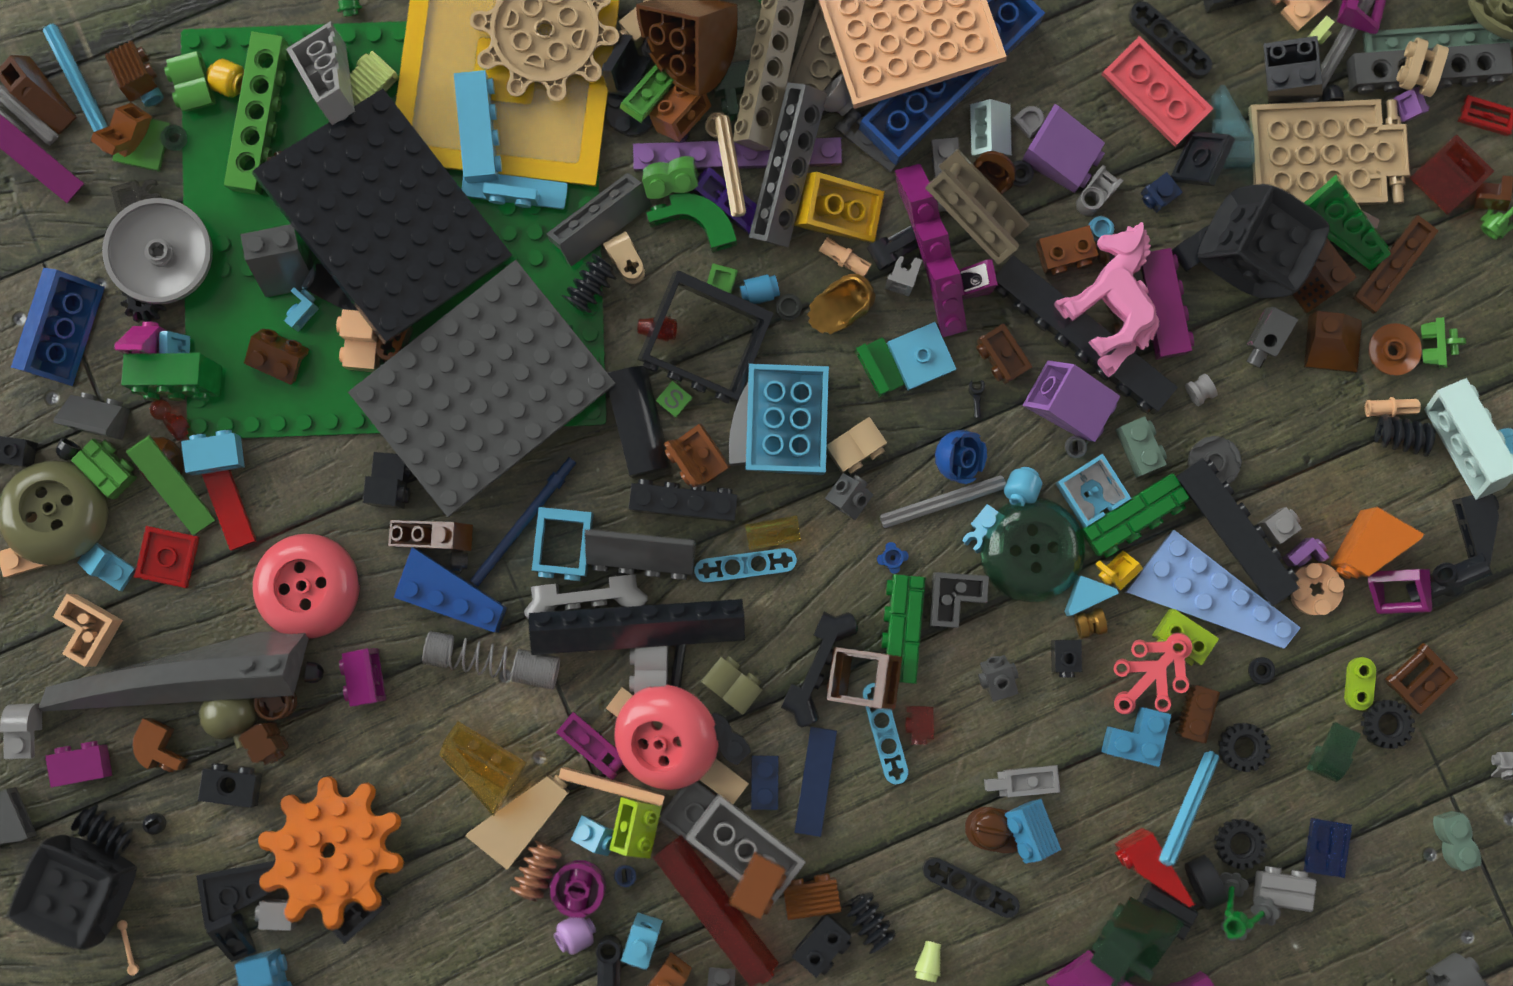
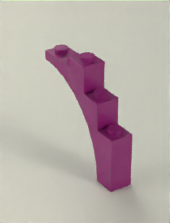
M920 163L895 170L898 192L908 213L921 252L942 338L967 331L962 299L964 293L961 273L951 254L949 235L940 219L937 200L926 189L929 180Z

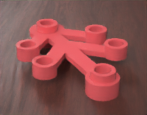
M1174 633L1166 641L1145 642L1143 640H1136L1132 644V654L1139 658L1144 657L1147 652L1164 653L1158 660L1127 661L1119 659L1115 662L1114 672L1120 677L1126 676L1129 672H1146L1129 692L1122 691L1116 695L1114 707L1119 713L1130 714L1133 712L1137 698L1155 679L1157 687L1155 708L1160 712L1168 711L1171 707V698L1168 696L1166 668L1173 660L1176 677L1173 680V689L1178 693H1184L1188 690L1189 679L1186 677L1185 658L1192 651V642L1187 635L1182 633ZM1181 643L1184 648L1181 651H1176L1173 645ZM1143 645L1145 651L1139 653L1135 650V646ZM1124 664L1127 670L1121 672L1117 669V665ZM1178 680L1185 681L1186 686L1184 688L1177 687L1176 682ZM1161 699H1165L1168 702V705L1166 707H1161L1158 704V701ZM1123 700L1128 701L1130 706L1122 708L1120 702Z

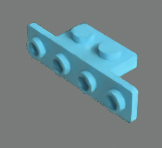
M498 174L499 180L467 183L463 176L461 190L469 198L485 199L491 203L501 205L505 204V202L515 203L516 206L530 208L531 205L555 209L565 208L568 185L564 182Z

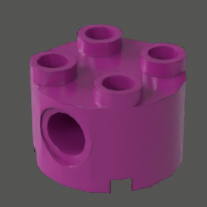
M574 860L566 863L554 875L550 885L552 902H554V905L562 914L571 918H582L591 914L600 906L606 893V880L603 871L595 864L586 860Z

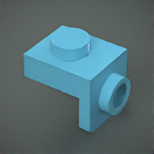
M581 816L571 840L593 853L608 856L611 852L609 849L614 829L607 828L589 817Z

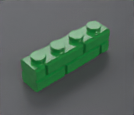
M1171 473L1080 531L1097 557L1104 554L1107 558L1120 550L1117 545L1126 540L1129 544L1141 537L1142 535L1139 531L1147 526L1152 530L1164 522L1162 517L1166 514L1171 513L1174 516L1186 508L1184 503L1190 499L1176 476Z
M894 574L892 575V580H887L886 595L890 596V606H885L883 621L888 622L887 633H882L881 648L886 649L885 654L902 656L899 682L916 684L926 577Z

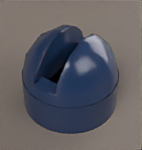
M628 865L619 866L614 872L615 882L622 887L633 885L636 880L635 870ZM622 869H625L627 882H622Z

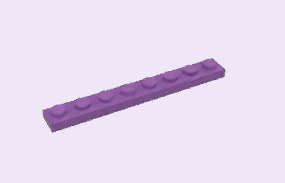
M841 137L816 138L809 166H841ZM719 142L633 144L634 172L643 171L646 166L652 163H669L673 159L682 156L694 157L697 170H704L705 168L723 169ZM734 142L739 169L767 167L771 150L754 151Z

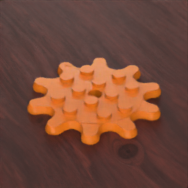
M326 776L319 780L317 795L310 803H303L296 795L292 794L282 798L281 809L287 817L284 827L276 832L265 831L258 838L259 847L265 851L272 852L276 857L273 868L260 877L259 883L261 889L265 892H272L280 888L288 891L289 900L284 909V916L288 921L298 922L309 909L318 908L323 914V923L326 928L335 930L342 925L344 919L343 912L349 903L358 902L368 911H374L381 905V895L375 888L376 878L382 873H397L404 864L403 858L399 854L389 852L385 846L387 836L398 830L401 826V817L395 812H389L381 816L373 814L371 803L375 798L376 789L372 784L363 783L358 786L351 796L343 797L338 792V784L335 778ZM333 844L335 846L334 855L330 858H325L322 852H324L326 846Z

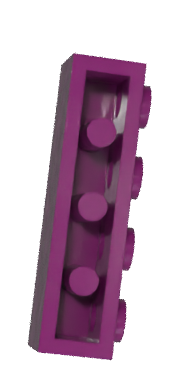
M1171 248L1151 251L1146 258L1147 262L1141 268L1144 283L1149 291L1147 295L1155 305L1156 315L1159 319V328L1154 336V340H1152L1155 359L1159 360L1186 355L1192 351L1194 337L1187 327L1186 321L1189 320L1187 306H1183L1181 296L1184 294L1182 281L1178 280L1176 270H1178L1177 256L1172 254Z

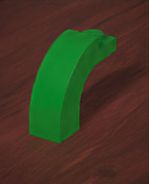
M690 193L669 195L670 206L666 207V204H659L653 206L651 211L646 212L651 228L676 220H690L697 223L705 231L712 253L737 246L736 236L727 215L714 202L702 196Z

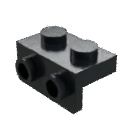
M622 35L619 42L614 46L607 62L602 66V76L605 79L608 93L628 96L643 79L652 64L650 57L637 54L632 35Z

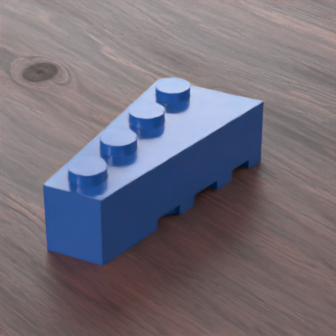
M411 548L394 598L491 632L499 633L507 610L506 606L456 575L439 562L433 560L419 549Z

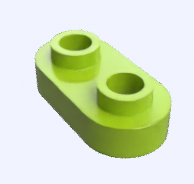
M1357 657L1352 659L1347 665L1344 699L1346 704L1354 710H1366L1374 701L1376 666L1370 659ZM1361 666H1365L1367 669L1365 675H1361L1359 672ZM1360 692L1364 694L1362 702H1359L1357 699V695Z

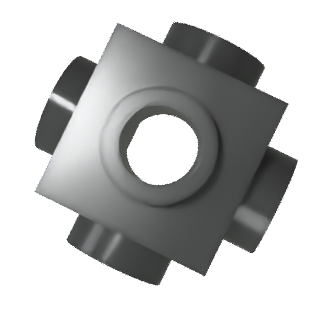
M843 473L825 499L839 511L856 520L873 494L866 488L868 483L857 475L851 478Z
M1005 655L993 656L988 658L987 661L980 663L982 673L978 674L982 689H987L993 702L1019 694L1015 679L1019 678L1014 663L1010 664Z

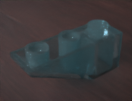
M1221 85L1215 94L1212 95L1211 106L1215 109L1216 119L1212 123V133L1229 134L1236 139L1222 169L1249 168L1255 162L1254 135L1226 86Z

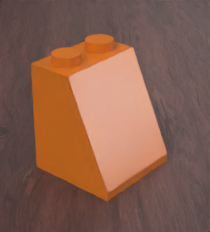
M1378 507L1361 510L1330 565L1337 568L1335 572L1346 579L1370 576L1421 540L1424 534Z

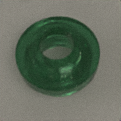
M169 125L162 130L160 139L166 149L179 151L186 146L188 136L181 126ZM176 134L179 136V140L173 143L170 141V137Z

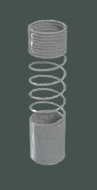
M430 631L427 635L422 655L423 664L447 668L449 665L451 670H454L462 657V667L464 672L467 673L476 659V672L478 675L485 671L489 663L490 675L492 678H495L503 664V677L505 681L511 678V681L515 683H525V685L528 684L551 690L555 687L560 657L549 656V654L531 655V651L518 649L509 677L506 678L507 646L504 649L499 667L495 675H493L492 658L494 644H491L484 668L479 673L480 641H478L472 662L466 670L465 650L467 638L464 639L459 658L455 666L452 667L451 655L454 636Z

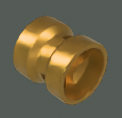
M1102 608L1093 609L1091 613L1079 612L1074 614L1075 625L1080 639L1089 638L1094 633L1102 635L1108 632Z

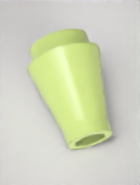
M925 941V946L914 971H917L915 978L937 982V977L940 976L941 944Z

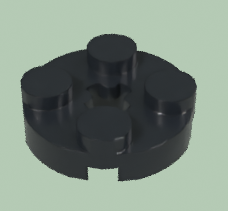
M609 94L606 115L609 124L615 131L628 137H638L649 132L653 125L649 115L640 123L620 109L621 102L627 96Z

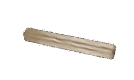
M727 115L716 117L715 125L730 211L733 217H741L745 215L746 208L730 117Z

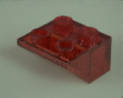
M1456 134L1446 141L1410 179L1448 214L1472 194L1494 170Z

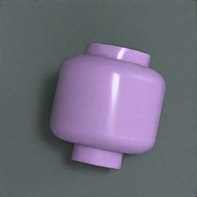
M569 917L557 925V932L554 933V938L563 953L568 952L574 955L593 944V934L596 932V929L590 918Z

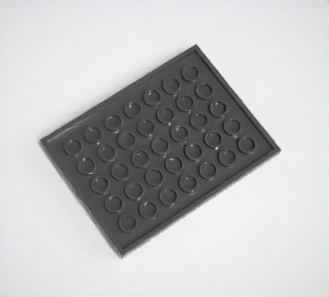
M515 260L353 387L348 393L446 516L450 517L615 386L616 383Z

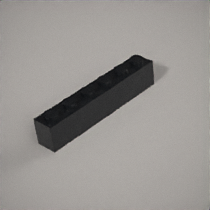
M1200 458L1179 473L1176 478L1271 606H1275L1299 589V586L1296 584L1299 578L1290 567L1285 569L1280 560L1283 557L1274 545L1272 547L1267 545L1264 540L1267 535L1259 524L1253 526L1247 518L1251 515L1242 502L1237 504L1233 499L1232 495L1235 492L1227 481L1221 483L1216 474L1219 471L1210 459L1205 461L1204 458Z

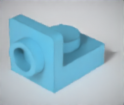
M293 287L291 292L301 302L294 304L288 310L284 321L299 332L319 308L313 303L316 298L308 291L303 289L300 292Z
M171 331L159 332V353H190V336Z

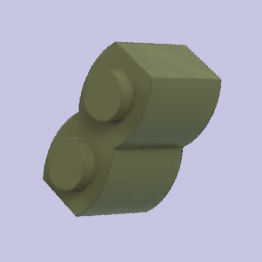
M728 656L726 659L720 657L701 682L743 715L762 692V689L758 687L761 681L751 673H748L747 676L743 675L738 671L741 665Z

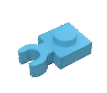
M987 504L971 523L975 531L969 532L964 536V544L968 545L972 540H977L973 550L976 553L981 552L984 548L985 539L988 538L993 542L1009 523V520Z

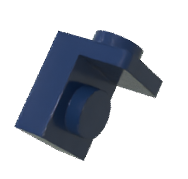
M1167 172L1152 184L1146 186L1141 192L1144 204L1156 213L1183 193Z

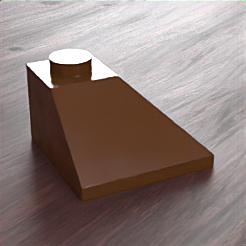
M1316 311L1309 315L1304 367L1357 373L1362 320L1344 313Z

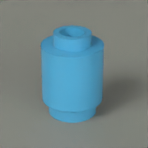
M767 274L744 280V286H740L742 299L753 304L774 300V297L780 296L775 275L769 276Z

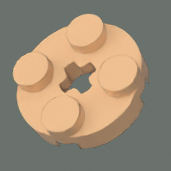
M1309 563L1295 570V574L1299 578L1296 582L1299 589L1290 594L1292 604L1300 612L1307 615H1326L1340 604L1345 587L1344 581L1335 572L1336 570L1323 563ZM1319 583L1322 592L1313 596L1311 594L1313 590L1310 588V585Z

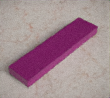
M0 114V149L63 201L69 203L85 183Z

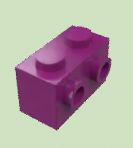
M97 741L81 743V749L72 750L71 746L55 748V754L46 755L50 787L113 776L107 744L98 746Z

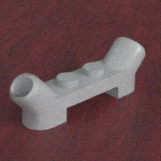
M636 575L609 577L610 588L559 594L558 584L531 587L532 601L525 608L524 614L529 619V613L553 612L559 605H565V610L581 608L580 603L591 602V607L607 605V600L614 599L623 607L644 606L648 601V596L637 588Z

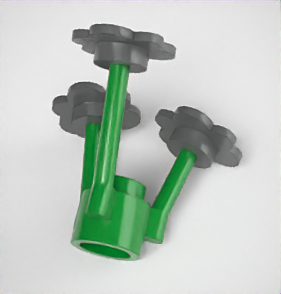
M1223 872L1220 875L1228 896L1227 909L1224 915L1225 921L1221 923V929L1225 931V936L1228 940L1235 941L1237 938L1245 940L1247 933L1252 930L1256 922L1260 925L1268 923L1271 926L1276 923V919L1281 916V911L1277 906H1274V901L1271 898L1266 900L1262 896L1254 898L1251 912L1255 916L1251 919H1248L1243 912L1234 911V896L1242 897L1244 891L1248 889L1249 883L1246 879L1241 878V875L1237 872L1233 874Z

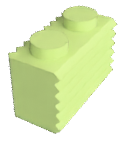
M371 51L369 55L364 54L358 60L355 70L350 74L354 106L381 89L387 91L399 79L397 73L374 51Z

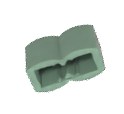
M1455 811L1434 816V830L1442 841V853L1447 864L1451 868L1460 871L1481 866L1480 850L1472 840V827L1468 818L1463 813Z

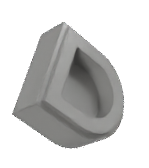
M1028 106L1014 116L1012 121L1030 139L1043 125L1044 114L1039 108Z

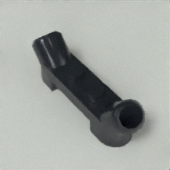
M823 612L813 636L822 639V642L801 688L794 684L790 685L782 703L781 709L793 713L797 726L801 728L814 724L819 720V714L811 693L813 688L818 690L825 675L820 673L824 664L830 665L834 651L831 649L833 643L856 635L858 632L857 623L850 612L839 616Z

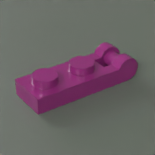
M573 712L556 733L608 778L614 780L618 775L617 771L623 765L616 747L578 714ZM608 753L614 757L609 765L602 761Z

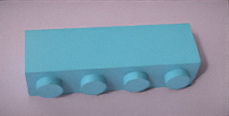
M485 70L454 73L463 176L467 183L499 180L498 172L502 171V161L500 155L496 156V146H500L499 132L494 130L493 120H497L496 105L491 104V94H495L493 78H489Z

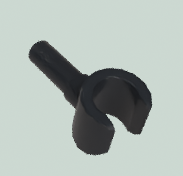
M971 380L968 392L973 396L974 418L981 417L980 400L985 389V383L981 380V389L974 390Z

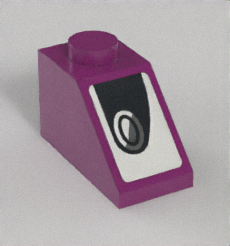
M992 259L959 269L964 293L962 299L990 295L997 286Z

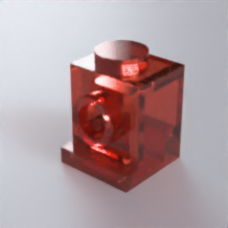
M905 706V712H910V717L905 719L906 733H910L911 744H927V739H934V707Z

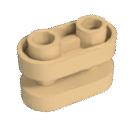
M1417 37L1414 42L1410 41L1405 49L1404 56L1407 57L1405 66H1401L1396 80L1399 81L1400 88L1409 91L1413 89L1415 84L1420 85L1419 94L1432 97L1440 82L1449 48L1437 44L1432 51L1428 50L1429 42ZM1426 60L1428 62L1426 65L1424 75L1420 74V71L1423 65V61Z

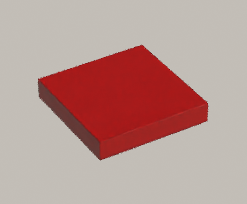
M146 526L134 577L188 588L200 537Z

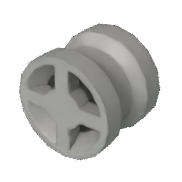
M1205 373L1200 375L1197 381H1189L1185 384L1187 393L1196 406L1202 405L1207 398L1213 399L1218 395L1214 383Z

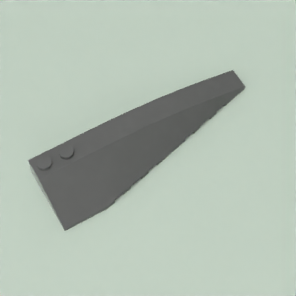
M257 632L46 687L38 709L40 712L291 696L295 692L309 637L305 633Z

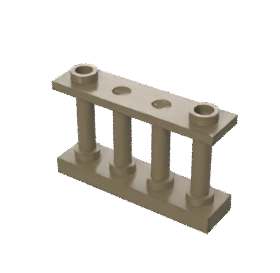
M957 149L939 165L942 172L927 184L926 189L999 265L1018 249L1019 244L1014 238L1025 230L1029 223L967 157Z

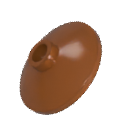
M1391 323L1379 328L1372 335L1368 347L1369 356L1374 366L1379 371L1392 376L1403 375L1413 370L1419 363L1422 355V345L1418 335L1410 327L1399 323ZM1390 346L1395 348V355L1389 354L1388 348Z

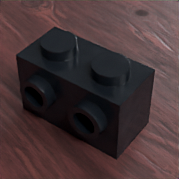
M825 914L791 954L799 964L817 978L820 974L826 975L834 965L832 959L838 953L842 955L852 943L849 939L852 936L831 915Z

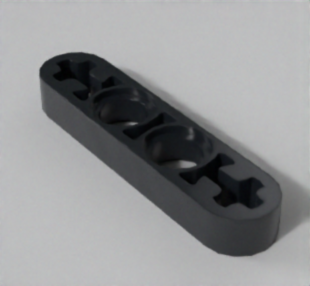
M1140 1L1133 5L1128 16L1130 23L1194 79H1201L1210 72L1212 68L1211 58L1151 4ZM1144 10L1146 12L1145 16L1138 19L1136 17L1138 12ZM1152 18H1154L1155 21L1151 24L1150 28L1148 29L1146 27L1147 24L1152 20ZM1158 25L1167 29V36L1164 38L1157 37L1154 34V27ZM1180 42L1186 46L1187 51L1184 55H1178L1174 52L1173 45ZM1191 52H1193L1194 55H1193V57L1188 61V63H1187L1186 61H1184V60H1186V59L1188 58V56L1191 54ZM1202 61L1204 63L1203 69L1195 70L1196 63Z
M929 857L923 863V874L929 881L1002 917L1011 918L1018 913L1020 904L1017 897L1012 893L939 857ZM938 862L939 868L946 873L947 868H951L952 870L947 875L946 883L941 882L944 876L938 873L930 876L931 871L928 869V866H934ZM956 874H963L966 877V884L960 889L954 888L951 884L952 877ZM984 885L990 889V896L982 901L977 899L975 892L978 887ZM996 891L1000 892L997 897L1003 901L1011 898V903L1014 905L1012 910L1007 909L1004 912L1003 906L997 902H994V907L990 906L995 899Z

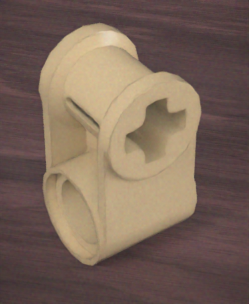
M625 231L603 243L606 252L613 264L616 265L623 279L629 284L640 283L645 276V270L627 232ZM633 266L637 273L632 274L628 267Z

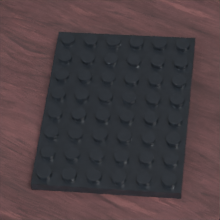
M381 89L355 105V111L348 115L347 118L333 125L328 122L253 169L252 175L380 340L386 344L509 260L512 254L386 91Z

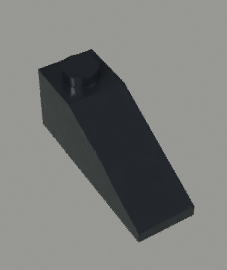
M1492 493L1478 500L1473 495L1453 499L1452 503L1468 559L1483 553L1490 566L1499 519V502L1497 497Z

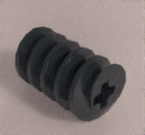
M595 254L592 255L595 263L586 262L589 272L585 270H580L579 272L583 280L574 278L573 283L576 288H567L570 297L562 295L575 308L587 313L592 312L588 303L598 304L594 295L604 296L600 287H611L606 279H617L613 273V267Z
M1383 414L1379 418L1374 434L1375 443L1379 439L1382 440V448H1386L1389 442H1392V449L1397 450L1399 445L1402 444V451L1406 453L1410 446H1413V454L1417 455L1422 448L1424 457L1429 456L1436 438V430L1430 423H1424L1423 425L1420 421L1412 423L1407 418L1401 421V418L1398 416L1391 418L1388 414Z
M97 804L90 809L85 808L75 818L70 829L72 831L79 829V836H87V840L90 843L97 841L96 847L98 849L105 847L107 855L114 853V859H118L131 842L134 829L130 828L124 833V822L115 827L116 817L113 816L109 820H105L106 810L99 815L96 814L99 807Z
M872 892L861 893L842 905V908H852L848 912L847 917H857L852 924L853 927L862 925L863 928L858 932V935L868 936L863 942L864 946L873 944L869 954L877 952L888 945L896 935L895 930H887L891 925L889 920L881 921L885 913L884 911L876 912L880 905L878 902H871L874 898Z

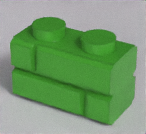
M94 438L71 461L107 498L116 499L137 479V476L132 472L135 468L125 458L120 460L114 454L116 448L106 439L101 441Z

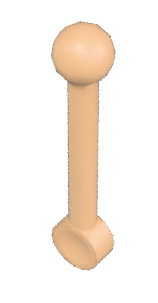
M120 920L117 923V928L121 930L129 962L127 972L129 975H135L139 972V966L134 963L126 931L128 923L125 920Z

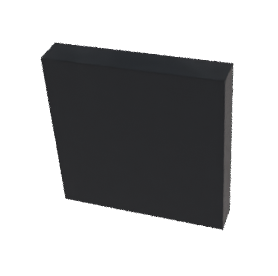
M1191 131L1171 178L1179 183L1215 186L1236 139L1229 134Z

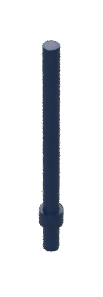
M568 457L556 473L553 471L547 479L549 482L470 579L473 584L478 587L537 514L539 507L545 504L557 488L560 489L566 482L564 480L565 477L577 464L574 460Z

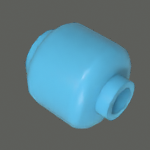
M1021 467L1010 473L1004 493L1013 506H1031L1036 502L1043 482L1038 472L1034 469Z

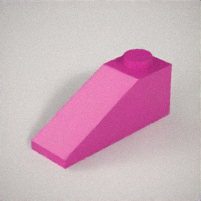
M142 322V326H132L115 343V350L124 354L159 353V332L167 330L160 327L157 322Z

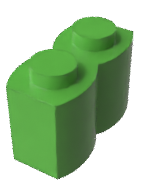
M195 51L166 59L167 66L164 67L168 81L174 84L175 92L172 93V97L177 108L180 107L182 111L190 112L216 104L214 92L208 85L207 69L200 52Z
M682 156L673 159L669 163L656 162L646 166L643 169L642 182L647 198L659 199L668 196L672 192L685 193L695 189L698 186V171L694 157Z

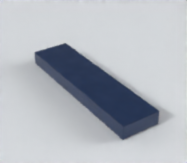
M810 726L794 833L821 837L837 730Z

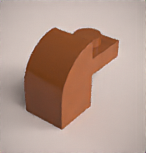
M133 103L115 108L110 126L93 132L91 142L99 146L106 153L111 155L119 153L127 157L136 150L145 137L152 116Z
M143 718L135 733L133 751L136 759L147 769L155 768L158 762L160 763L159 767L168 772L184 769L189 759L165 748L174 728L153 718Z

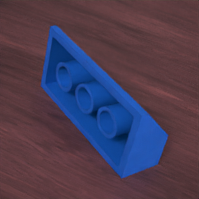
M43 268L11 368L73 386L105 287L56 269Z

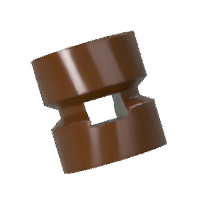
M294 692V695L254 698V707L259 716L266 720L283 719L289 717L295 711L297 696Z

